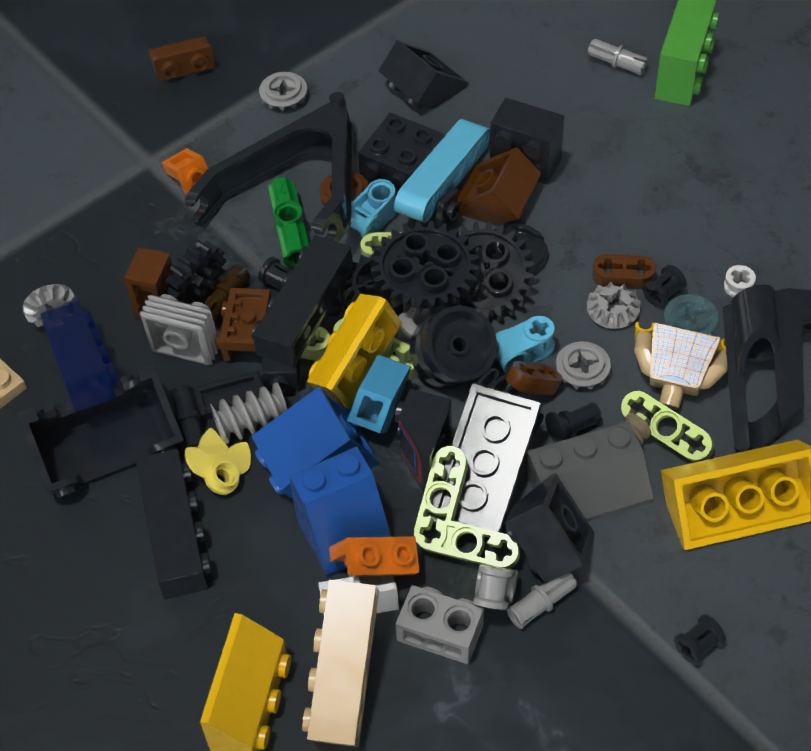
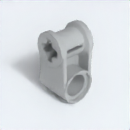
M480 564L473 604L492 609L506 610L514 600L518 570Z

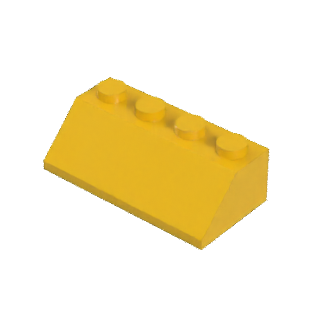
M798 439L661 470L666 505L684 550L811 521V446Z

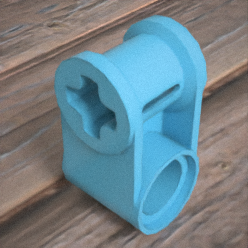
M385 179L375 180L352 201V224L350 227L361 233L362 238L369 233L379 232L397 214L394 211L396 199L394 184Z
M534 316L514 327L496 333L498 344L495 359L506 374L514 361L537 363L549 358L553 354L555 349V343L552 338L555 331L553 322L545 316Z

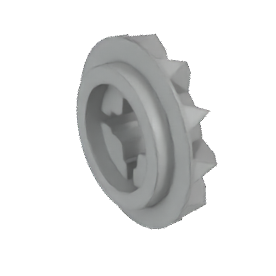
M292 72L274 73L265 78L259 87L262 103L268 104L270 109L279 107L282 112L285 107L295 109L297 103H304L305 95L308 94L305 80ZM283 87H286V95L281 96L280 94L283 90Z
M610 282L605 287L598 285L593 293H589L587 312L590 318L602 327L611 329L624 328L638 318L641 301L637 299L636 290L629 291L625 283L619 287L614 286ZM619 299V305H615L614 308L608 311V303Z
M61 284L40 287L33 291L24 301L23 313L27 321L34 322L37 327L45 323L51 327L56 321L64 322V316L73 314V308L77 305L75 294L71 288ZM47 303L49 306L51 305V306H53L54 308H52V309H50V308H48V307L46 308V305H45V304Z
M574 342L562 348L557 355L556 371L562 375L563 384L570 383L574 386L575 390L579 387H588L591 390L596 384L603 385L605 378L610 375V358L603 348L594 343ZM579 358L585 366H589L588 373H584L581 368H577Z

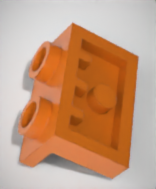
M416 536L346 538L329 547L330 562L344 561L350 577L415 575L419 572Z

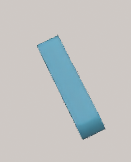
M464 119L458 120L400 188L394 202V211L423 223L429 221L437 211L438 202L452 188H456L487 149L490 141V128Z

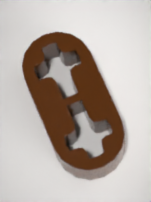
M605 254L594 260L592 277L596 284L603 287L612 282L614 286L620 287L625 283L627 289H642L647 281H654L656 265L652 259L645 256ZM604 269H610L611 273H605ZM637 270H643L644 275H638Z
M514 361L505 376V380L512 387L524 393L554 395L563 381V377L558 371L545 364Z

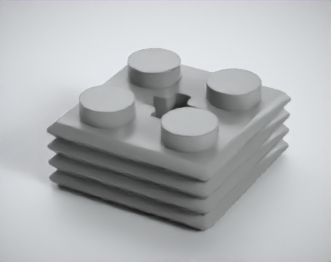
M163 294L160 297L149 295V300L145 301L146 306L142 307L143 311L140 312V316L151 350L156 353L204 365H213L212 360L215 359V354H218L217 349L220 348L216 347V329L210 308L200 302H193L192 304L179 302L176 298L167 294Z

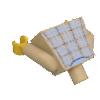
M640 322L635 323L634 352L641 372L650 377V385L662 388L659 402L671 410H679L683 393L698 396L701 389H709L727 372L725 339L720 341V337L653 322L651 328L642 329L640 328Z

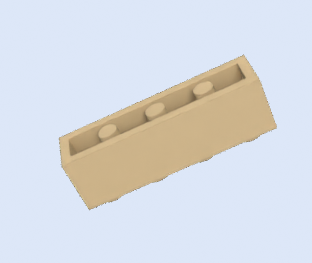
M329 580L328 590L322 589L319 612L324 613L323 628H317L314 637V652H319L317 668H311L308 679V691L313 692L311 708H305L302 730L308 732L307 740L359 747L379 598V589L376 585Z

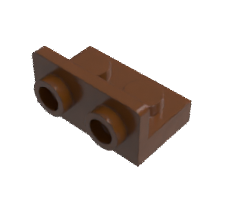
M206 36L149 49L158 82L215 68L212 47L208 43Z
M230 288L228 301H223L221 315L223 325L222 328H217L215 338L216 347L221 348L224 360L231 361L233 350L256 352L254 340L252 339V330L258 320H262L268 310V304L272 298L269 289Z

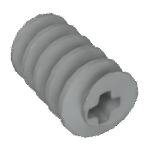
M277 382L272 385V394L269 393L266 387H260L258 399L252 391H247L245 403L238 395H234L232 407L224 399L219 401V411H216L212 404H210L219 435L226 444H230V433L234 432L239 440H243L244 428H248L251 434L254 435L257 432V424H261L264 427L287 410L282 391Z

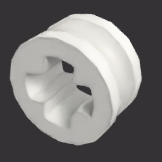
M743 265L729 268L724 281L725 292L729 296L734 297L744 289L754 286L756 281L754 271Z

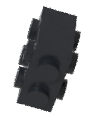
M390 112L358 152L360 175L372 181L378 179L388 180L394 184L395 191H399L444 138V134Z

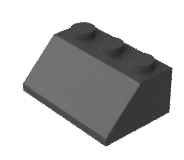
M629 421L527 451L526 475L532 489L550 475L556 473L587 522L653 502L654 498L644 453Z

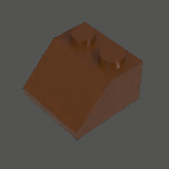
M517 147L476 164L459 193L458 203H460V211L458 215L484 223L490 221L491 225L499 226L509 221H517L525 211L524 206L528 198L536 190L535 184L541 172Z

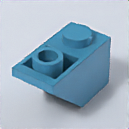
M377 355L359 387L347 421L378 433L388 432L411 366L382 355Z

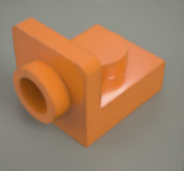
M188 148L161 162L165 173L179 181L185 195L208 169L203 156Z

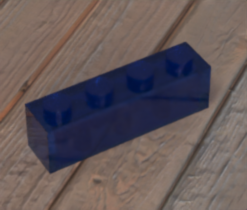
M76 301L40 313L75 412L116 398L112 384L118 383V380L91 312H83L80 302Z

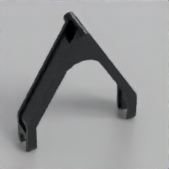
M342 92L332 93L329 96V103L207 169L186 194V206L193 207L200 198L199 209L190 219L206 223L222 203L231 196L302 157L327 155L332 157L331 198L313 220L311 229L314 230V233L323 235L328 228L325 238L339 242L352 224L353 137L355 136L344 94Z

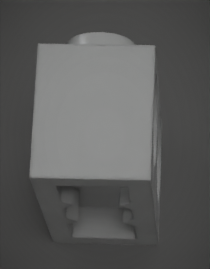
M412 585L395 624L397 641L469 664L484 626V608L473 604V601L461 598L457 600L444 596L440 591L432 587L420 588ZM420 612H427L432 615L427 619L415 617ZM455 624H464L468 628L463 631H456L451 627Z

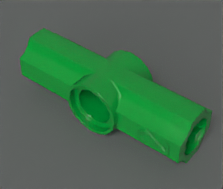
M286 177L274 179L270 185H267L284 265H290L294 268L298 263L301 250L305 246L308 247L309 242L295 183Z

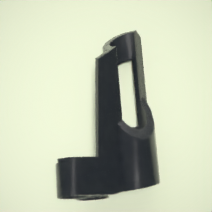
M755 285L739 292L733 297L730 304L722 307L734 447L741 451L769 446L782 432L787 421L801 413L804 409L802 337L805 333H811V290L786 288L774 291L771 285ZM774 358L778 393L777 401L763 417L757 421L748 422L744 383L745 362H761Z

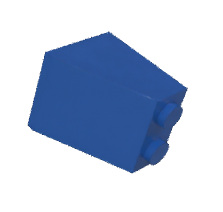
M317 387L251 436L258 448L255 450L256 457L272 474L269 478L271 485L278 494L283 495L285 493L292 499L290 475L356 446L370 469L380 463L360 427L347 421L350 410L321 387Z
M357 446L289 476L297 522L327 578L347 569L344 561L330 562V546L346 538L391 537L374 475Z

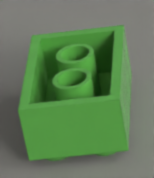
M678 0L660 54L654 99L690 106L693 95L700 94L703 77L700 76V73L706 74L710 59L707 53L712 54L716 36L711 31L716 32L720 13L715 12L717 0Z

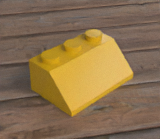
M360 294L357 300L347 307L344 321L338 331H334L330 335L326 345L327 349L321 359L317 360L310 368L307 383L314 390L317 387H321L348 410L353 406L359 387L377 355L383 356L402 324L386 299L379 296Z
M234 614L200 720L210 751H260V749L265 750L267 748L270 738V726H267L271 713L276 714L281 699V690H278L281 677L286 678L290 670L291 655L287 654L284 639L242 614Z

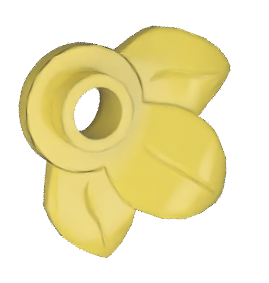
M209 428L201 437L198 448L187 447L185 449V459L193 473L204 478L206 485L211 491L216 494L227 495L237 488L239 476L250 468L251 453L247 442H240L228 448L213 428ZM217 474L221 475L224 478L225 482L221 481L218 478Z

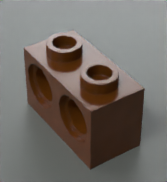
M138 247L124 276L135 319L142 320L140 312L143 311L142 307L146 306L145 301L149 300V295L160 297L166 294L165 289L170 285L165 282L166 278L173 274V271L170 270L171 266H173L170 254L160 250Z

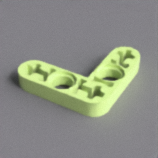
M454 446L441 448L434 456L415 524L414 536H416V542L428 552L476 564L507 569L514 567L520 558V549L518 544L513 542L509 535L454 522L468 471V461L464 453ZM451 455H454L455 460L460 464L458 468L453 467L449 475L451 482H456L455 486L444 481H436L437 477L445 480L447 469L442 465L443 460L449 461ZM440 489L447 490L451 494L449 505L442 509L435 508L431 502L433 494ZM428 512L438 517H446L445 522L440 519L437 520L436 530L441 536L439 539L433 538L431 544L428 543V539L423 535L424 530H431L434 521L432 517H427ZM465 533H471L477 538L476 548L469 553L460 552L457 547L459 537ZM484 538H490L487 544L495 548H501L503 543H507V547L512 551V555L505 556L503 561H498V556L494 552L485 550V558H481L480 556L485 545Z

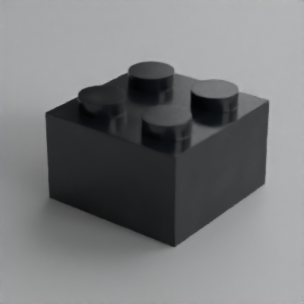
M505 97L490 123V158L517 147L541 172L537 182L548 185L562 159L564 115Z

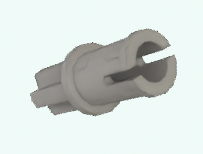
M593 39L588 47L589 55L611 63L613 68L618 66L640 76L643 74L648 62V57L624 49L623 45L617 47L601 40Z
M568 572L542 584L540 587L534 585L526 597L507 608L509 618L516 627L522 629L544 611L550 612L553 610V604L575 589L577 581L572 573Z

